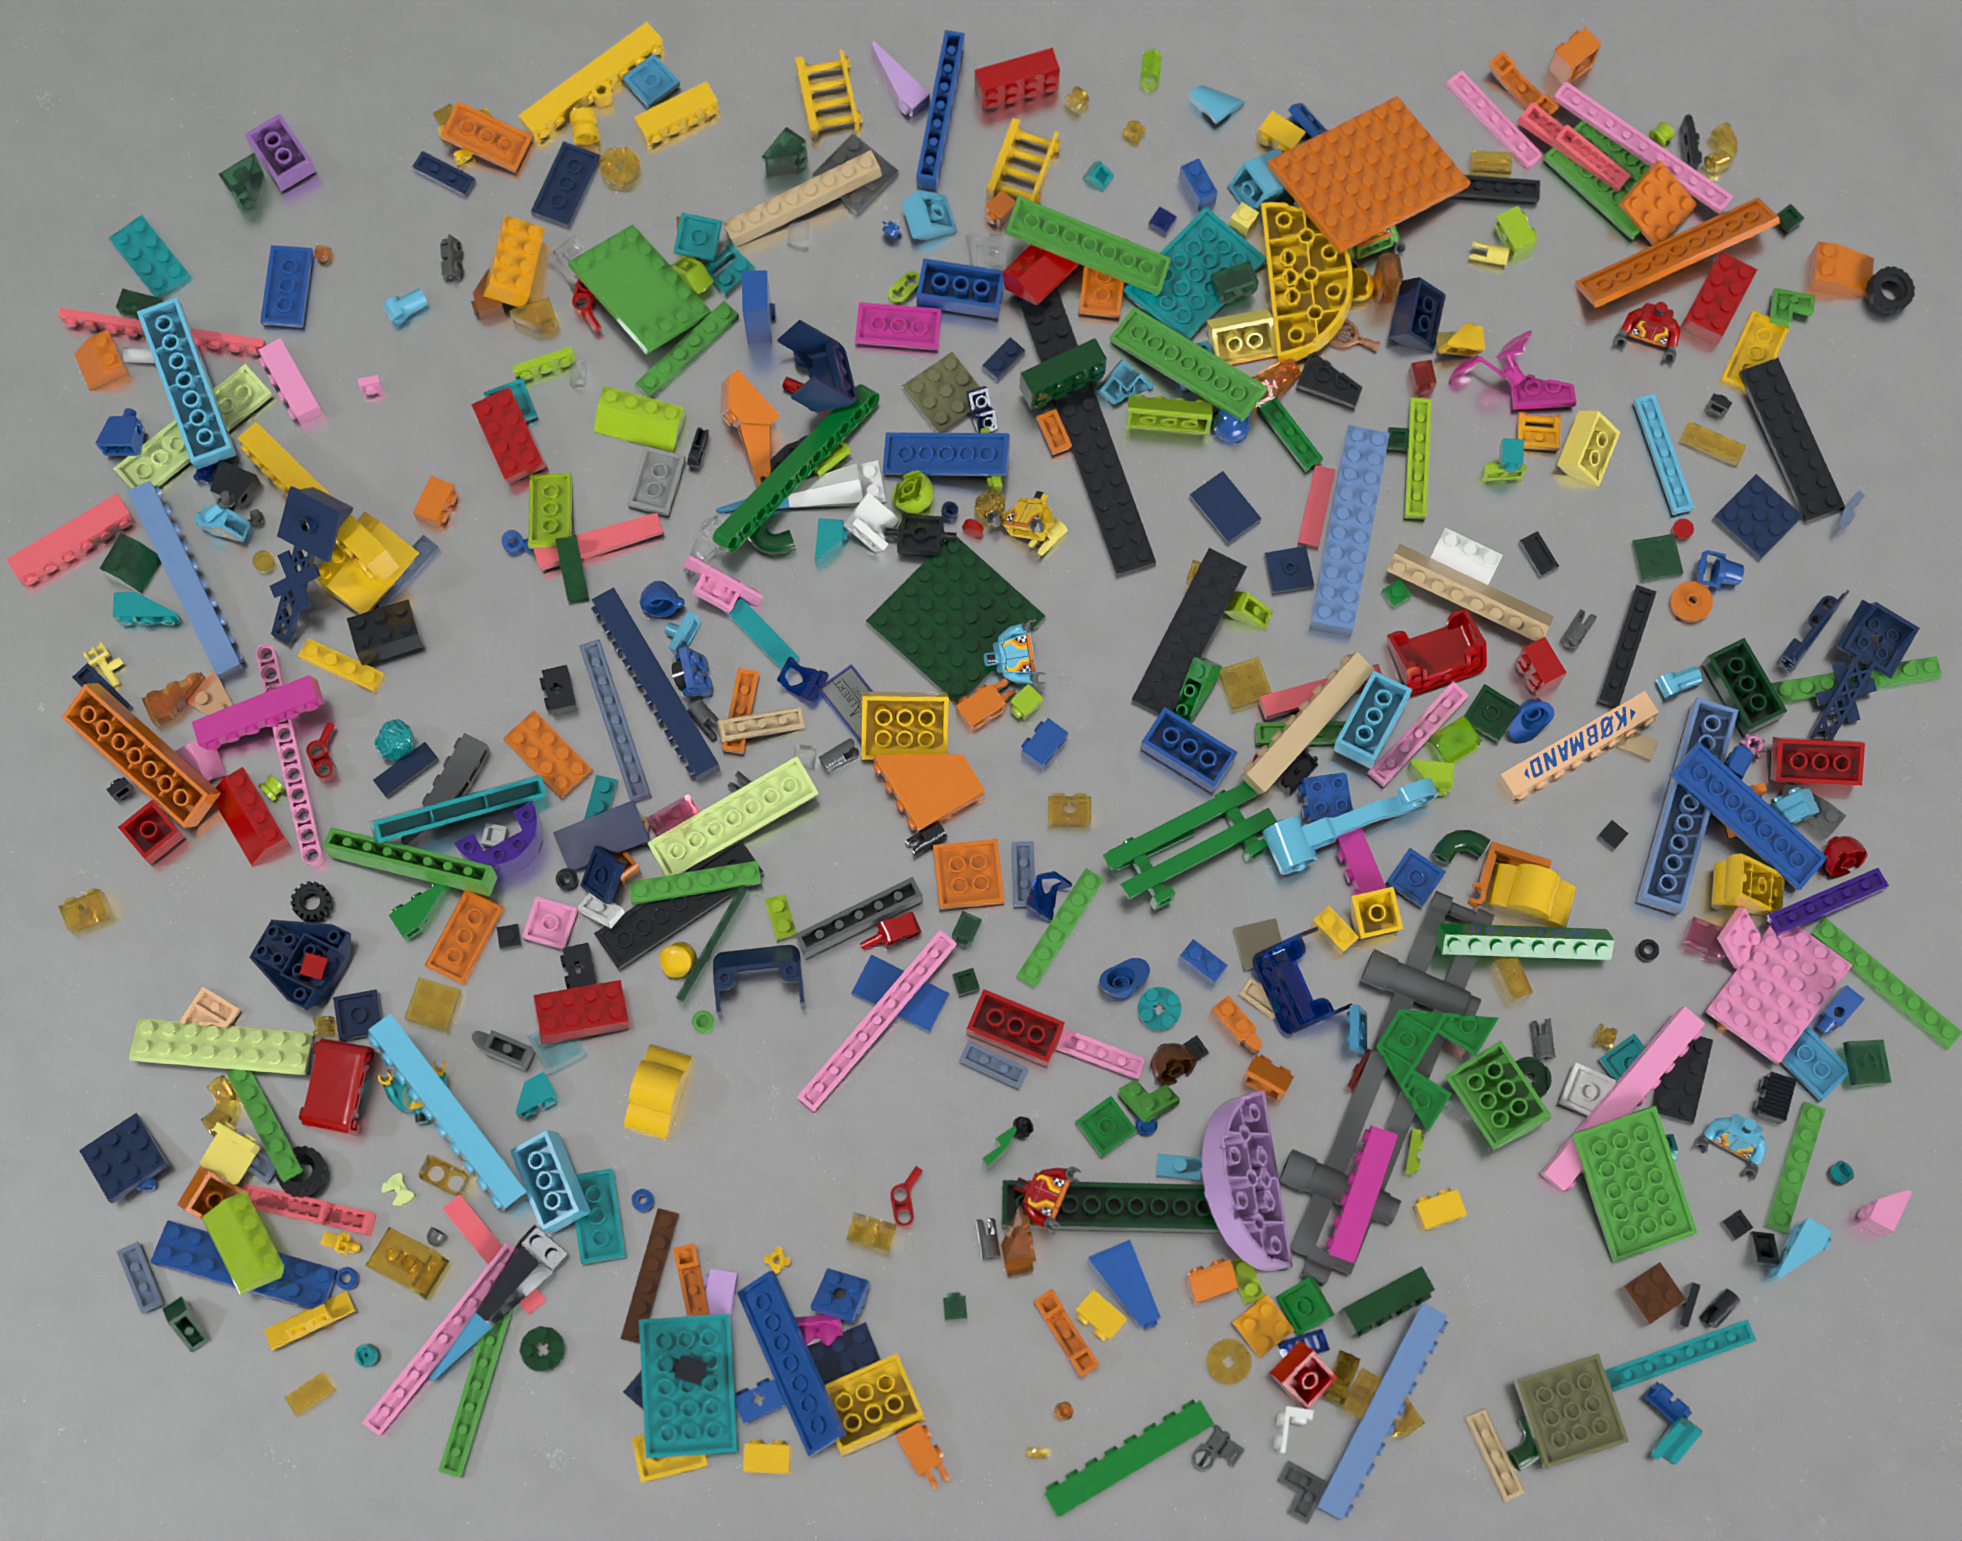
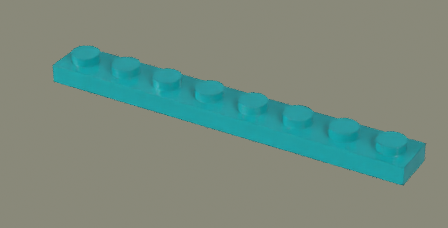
M1747 1319L1605 1370L1611 1390L1614 1392L1754 1342L1756 1338Z

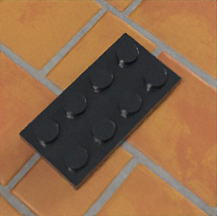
M1699 1036L1695 1041L1692 1039L1687 1045L1689 1047L1688 1051L1682 1057L1678 1056L1674 1060L1675 1066L1667 1074L1664 1072L1659 1078L1661 1083L1655 1088L1651 1106H1656L1659 1116L1691 1125L1694 1124L1713 1039Z

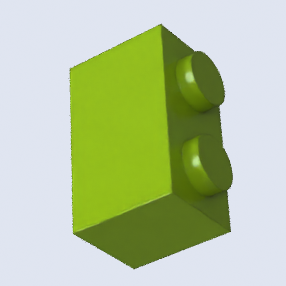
M1519 206L1496 215L1493 225L1505 246L1509 247V253L1512 258L1535 248L1538 240L1535 229H1531L1526 213L1521 211Z

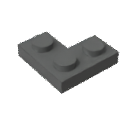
M1288 1460L1278 1479V1482L1297 1492L1287 1513L1308 1524L1329 1482Z

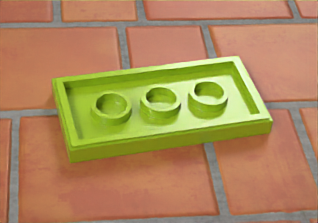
M572 473L529 475L528 547H557L556 538L572 536Z

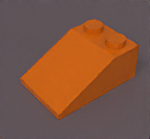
M1818 241L1811 255L1809 289L1866 297L1867 282L1873 276L1874 258L1840 244Z

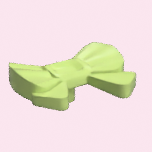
M402 1173L393 1175L387 1183L382 1185V1193L391 1190L396 1191L397 1196L392 1203L394 1206H402V1204L409 1203L415 1197V1194L409 1191L403 1183Z

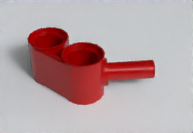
M578 278L572 298L574 312L578 317L586 318L594 332H598L602 327L592 314V303L595 296L589 289L583 288L584 283ZM580 303H586V304H587V305H586L585 307H583V308L577 307Z
M331 722L326 723L319 740L311 741L306 747V753L315 775L322 783L326 784L333 782L337 776L329 751L327 750V742L335 727ZM316 749H322V753L319 756H313V752ZM330 768V772L327 775H320L322 769Z
M908 912L879 923L877 925V934L861 942L860 945L863 950L879 942H883L885 946H890L901 941L903 938L908 940L916 937L922 931L914 912Z
M918 1166L914 1167L904 1183L895 1185L890 1192L894 1221L901 1229L910 1228L914 1223L910 1193L912 1191L911 1187L923 1171ZM899 1190L907 1194L903 1201H897L894 1198V1194ZM900 1213H908L911 1216L910 1220L907 1223H901L898 1220Z

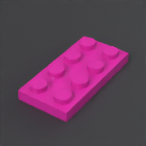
M859 302L855 344L938 350L941 309Z

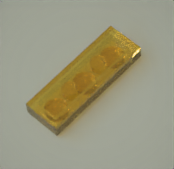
M1688 421L1679 440L1735 466H1738L1747 446L1691 421Z

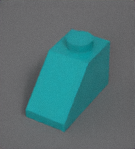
M818 518L815 550L816 565H821L843 547V540H847L848 529L843 526L844 520Z

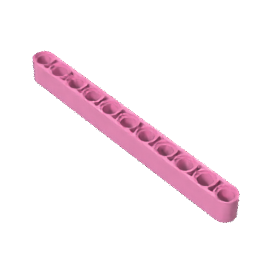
M269 644L260 645L256 650V658L265 693L285 685L280 659L275 649ZM266 653H272L269 659H263ZM270 673H277L274 679H267ZM284 719L272 728L301 856L309 867L319 868L325 862V855L293 719ZM290 732V736L287 739H281L283 733ZM289 752H295L292 759H286V755ZM300 772L298 778L290 779L292 773ZM298 792H304L302 799H295V795ZM303 812H309L305 820L299 819ZM313 832L314 835L310 840H304L306 833ZM317 852L318 857L316 860L310 861L309 855Z

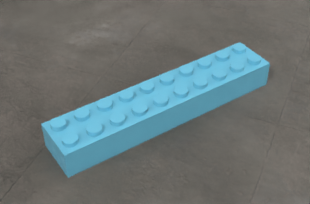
M389 1014L368 1029L369 1036L367 1038L374 1050L380 1049L383 1053L381 1054L383 1062L388 1068L393 1066L396 1070L395 1077L402 1086L406 1083L409 1087L408 1094L415 1103L419 1101L422 1104L423 1108L421 1111L429 1121L432 1119L437 1124L435 1129L442 1138H448L451 1142L449 1148L456 1156L461 1155L464 1159L462 1165L468 1173L474 1172L478 1178L476 1183L483 1192L487 1190L490 1193L491 1197L489 1200L497 1210L501 1208L504 1211L524 1196L527 1191L394 1017Z

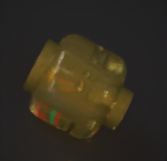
M987 489L976 498L975 511L982 519H987V514L990 512L1001 514L1006 509V497L1001 491Z

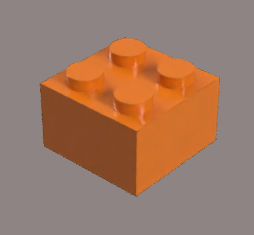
M1586 27L1580 32L1578 30L1570 36L1568 42L1565 44L1562 42L1555 48V54L1550 60L1549 71L1562 84L1565 81L1571 83L1595 63L1602 43Z

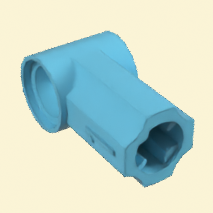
M420 288L401 297H391L383 303V307L393 324L405 321L409 314L428 305Z
M1696 666L1677 673L1669 672L1656 679L1664 699L1675 697L1682 693L1683 690L1703 682L1701 672Z

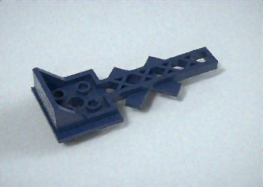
M290 486L277 537L294 545L292 555L290 550L277 555L286 578L269 586L274 598L281 596L271 635L286 643L293 642L300 612L313 607L306 590L308 582L321 576L317 565L314 564L315 556L327 563L330 562L339 528L354 508L314 487L298 489ZM302 550L308 552L306 557H304ZM298 565H300L301 567L300 571H298L297 569ZM287 604H290L292 609L291 615L287 611ZM282 623L286 626V634L280 631Z
M1861 600L1835 647L1852 656L1853 659L1848 668L1845 661L1831 665L1837 687L1815 693L1818 706L1825 704L1826 706L1807 738L1814 739L1817 732L1824 731L1825 738L1833 740L1845 719L1846 723L1861 720L1856 699L1860 695L1877 691L1874 678L1868 679L1873 669L1891 679L1920 628L1877 602L1868 603L1865 600ZM1873 634L1879 638L1878 645H1874L1871 642ZM1858 661L1867 665V669L1860 671ZM1855 676L1857 683L1851 684L1849 677ZM1841 700V708L1838 707L1837 701ZM1830 713H1834L1836 723L1832 726H1828L1826 720L1827 715Z

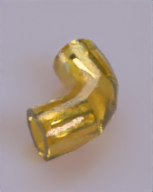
M1728 122L1719 125L1711 132L1717 144V150L1704 158L1705 167L1711 175H1715L1731 165L1737 155L1738 140Z
M225 1075L215 1078L207 1086V1090L214 1098L215 1105L213 1110L203 1117L201 1121L213 1137L217 1135L213 1130L216 1123L218 1122L222 1125L225 1122L230 1123L237 1109V1095Z

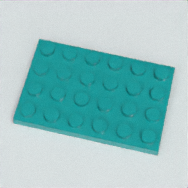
M1205 207L1160 252L1170 257L1171 261L1159 295L1128 284L1123 289V294L1149 316L1190 340L1207 323V320H1210L1266 263L1267 258L1210 209Z
M730 1314L639 1320L646 1459L737 1452ZM681 1355L708 1363L701 1386L674 1378L675 1373L671 1371L676 1358L680 1359Z

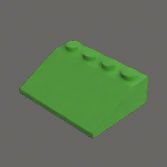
M1501 1040L1445 1075L1493 1150L1533 1131L1552 1119L1550 1112Z

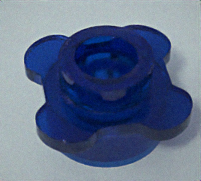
M212 464L198 470L196 469V473L193 475L194 480L212 483L216 465Z

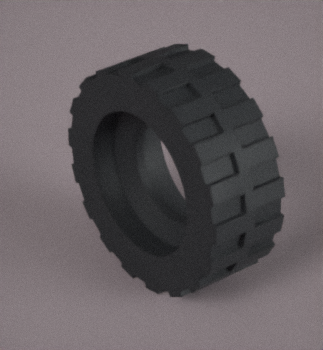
M1886 266L1884 269L1882 268L1877 271L1867 282L1866 297L1875 310L1883 314L1892 315L1902 311L1912 302V298L1915 296V286L1909 274L1904 272L1903 269H1899L1896 266ZM1891 281L1898 287L1900 293L1897 299H1888L1883 294L1881 286L1884 282Z
M296 1146L293 1148V1151L299 1163L306 1162L312 1167L311 1175L303 1181H295L291 1178L283 1182L275 1169V1176L286 1194H290L292 1197L304 1198V1196H311L314 1192H318L319 1188L323 1187L324 1181L327 1179L328 1170L318 1151L316 1152L312 1147Z

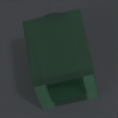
M962 911L952 932L954 942L961 947H972L982 926V919Z

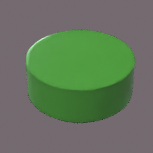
M698 1011L692 1018L693 1028L703 1034L710 1032L714 1027V1018L708 1011Z

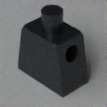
M220 460L210 492L214 498L218 499L217 502H221V493L229 491V496L234 494L235 502L233 506L242 508L259 486L260 480L256 474Z

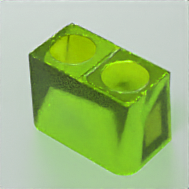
M1465 716L1430 735L1428 739V744L1439 761L1446 763L1456 761L1476 749L1482 742Z

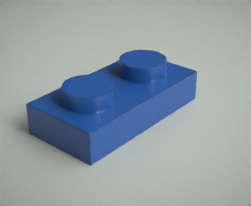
M1303 103L1293 104L1288 109L1292 114L1293 120L1302 125L1310 138H1314L1327 131Z

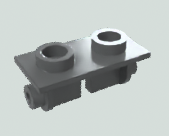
M448 234V239H442L440 243L441 258H448V260L441 262V275L444 276L445 280L452 279V276L462 280V245L459 240Z

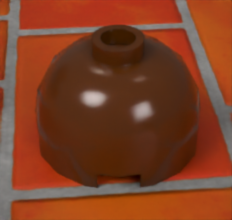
M1164 1043L1160 1045L1151 1059L1152 1073L1161 1085L1177 1083L1176 1078L1184 1073L1188 1076L1196 1065L1192 1053L1180 1043Z

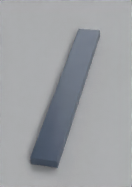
M600 639L579 645L630 801L634 800L637 802L652 797Z

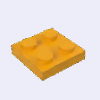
M1268 1294L1262 1296L1232 1321V1324L1258 1358L1264 1356L1294 1331V1328Z

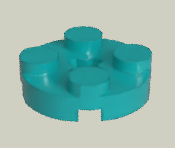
M1149 988L1139 999L1137 1006L1138 1016L1148 1029L1159 1032L1165 1031L1174 1026L1180 1018V999L1177 994L1168 988ZM1162 1004V1007L1165 1008V1012H1161L1160 1015L1156 1014V1010L1153 1009V1006Z

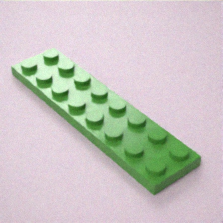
M1020 196L1016 199L1005 230L1007 235L1155 295H1159L1171 261V258Z
M1136 307L1131 309L1109 337L1110 342L1241 422L1246 419L1267 391V386Z

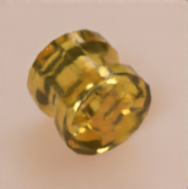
M1075 86L1072 89V93L1064 97V102L1072 111L1078 112L1083 104L1089 102V97L1082 88Z
M333 1016L314 1017L312 1019V1023L315 1025L313 1037L326 1038L335 1036V1030L333 1029L335 1018Z
M1600 1023L1593 1044H1602L1611 1050L1616 1039L1617 1029L1606 1028L1604 1024Z

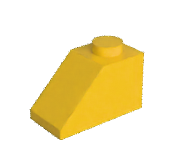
M1474 323L1463 324L1438 349V353L1468 357L1479 355L1485 350L1483 326H1476Z

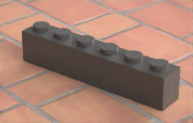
M911 877L796 933V940L805 958H808L923 902V895L914 878Z

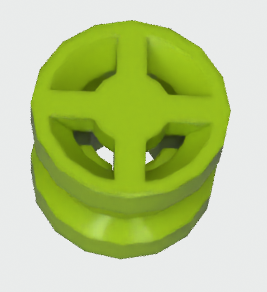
M1664 121L1660 122L1656 129L1654 128L1648 133L1649 138L1661 147L1666 144L1667 140H1672L1675 136L1672 127Z
M271 774L267 777L265 783L258 785L272 801L276 799V795L279 792L286 790Z

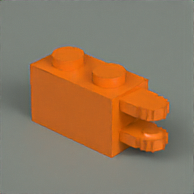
M1005 678L994 685L992 683L988 686L984 684L975 691V694L970 697L968 695L964 696L957 702L956 712L969 732L1006 710L1005 702L1017 694L1015 689L1009 690L1001 696L998 693L999 690L1005 688L1010 683L1008 679Z
M1227 995L1211 1009L1210 1015L1238 1047L1243 1043L1251 1053L1259 1052L1263 1044L1255 1033L1257 1027L1232 998Z
M918 1422L897 1435L896 1439L918 1476L921 1477L925 1474L935 1489L938 1487V1483L931 1475L930 1470L937 1467L940 1475L946 1482L950 1480V1477L942 1465L941 1457L944 1456L937 1444L935 1446L932 1445L929 1440L932 1435L927 1426H921Z

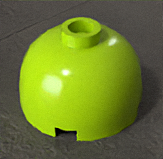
M911 471L902 477L905 480L901 484L897 482L893 489L892 501L898 508L907 513H919L927 509L933 500V484L921 471Z

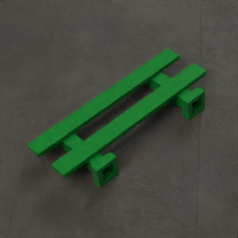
M1244 782L1228 791L1222 790L1218 792L1213 799L1135 839L1133 837L1126 839L1121 846L1103 854V858L1111 871L1131 861L1138 875L1121 883L1120 886L1128 899L1149 890L1152 895L1150 904L1156 910L1173 901L1176 894L1172 886L1166 889L1163 882L1239 842H1241L1245 849L1242 856L1246 862L1264 854L1268 844L1264 838L1258 840L1255 834L1275 824L1277 820L1269 807L1247 819L1244 818L1237 806L1258 796ZM1221 814L1224 815L1231 826L1154 867L1145 855V853Z

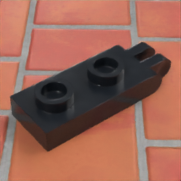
M1687 114L1682 121L1686 163L1697 170L1699 164L1702 163V152L1698 149L1700 137L1699 133H1696L1692 116Z

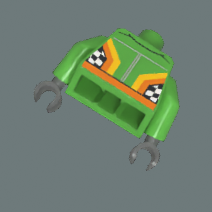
M1395 225L1348 249L1351 263L1355 265V268H1359L1358 262L1354 260L1355 256L1357 259L1389 247H1391L1393 255H1398L1397 245L1400 247L1401 252L1405 251L1406 246L1404 243L1399 242L1400 237Z

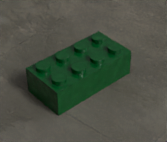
M1093 338L1021 372L1019 389L1030 409L1035 407L1041 408L1054 398L1060 399L1073 389L1077 391L1090 381L1096 382L1102 379L1105 375L1107 358L1096 338Z
M1745 638L1708 655L1702 662L1726 706L1738 710L1736 723L1744 736L1781 719L1787 712Z
M1420 1266L1342 1308L1338 1313L1351 1336L1357 1334L1360 1337L1373 1329V1324L1376 1323L1379 1327L1393 1319L1392 1314L1396 1313L1397 1316H1400L1412 1308L1411 1304L1414 1302L1417 1306L1432 1298L1431 1293L1435 1291V1288L1424 1268Z

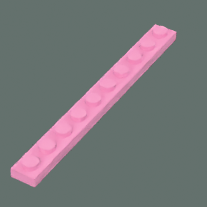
M1565 81L1554 95V101L1650 167L1657 160H1661L1689 194L1718 214L1723 212L1734 197Z
M939 930L797 1098L815 1112L952 952L957 943Z
M506 1242L362 1421L365 1426L379 1437L461 1334L512 1254L515 1247L510 1243Z

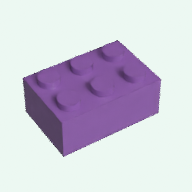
M280 113L244 134L250 147L281 192L316 171L311 158Z

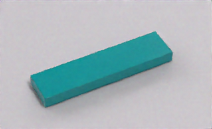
M742 598L734 604L730 613L726 612L783 672L799 660V656Z

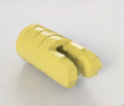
M1473 241V247L1488 250L1486 257L1470 254V260L1506 266L1509 247Z
M1054 518V526L1048 529L1045 542L1038 549V553L1041 556L1068 531L1067 527L1058 518ZM1032 539L1028 545L1034 549L1042 541Z

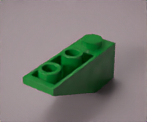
M1194 657L1180 691V699L1173 712L1192 723L1215 686L1222 665L1204 657Z
M432 883L425 892L416 893L410 898L411 901L405 905H397L391 910L392 913L389 914V917L405 941L425 928L450 888L449 886Z

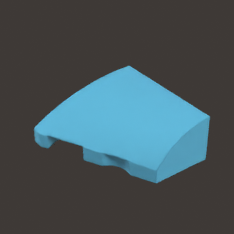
M1204 85L1193 89L1189 93L1188 99L1201 113L1205 112L1216 124L1228 114L1231 116L1245 103L1241 99Z
M1121 359L1095 391L1108 402L1116 404L1129 398V396L1152 389L1154 385L1143 374L1135 371L1124 359Z

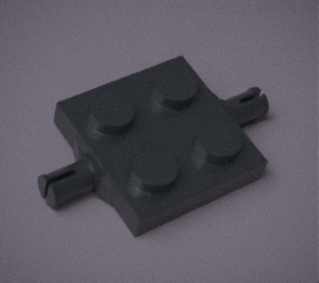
M902 514L901 523L898 528L885 527V536H896L898 539L897 553L939 556L943 541H956L957 532H944L945 521L943 516Z

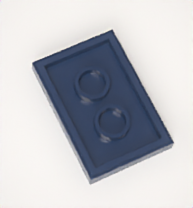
M1223 471L1189 495L1227 544L1231 543L1262 519Z

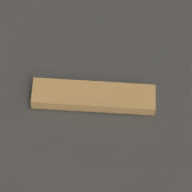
M801 707L717 721L721 742L805 728Z
M1486 1408L1465 1417L1468 1428L1503 1501L1506 1502L1525 1493Z

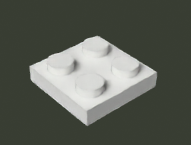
M1576 1062L1572 1067L1558 1104L1589 1116L1614 1086L1616 1080Z

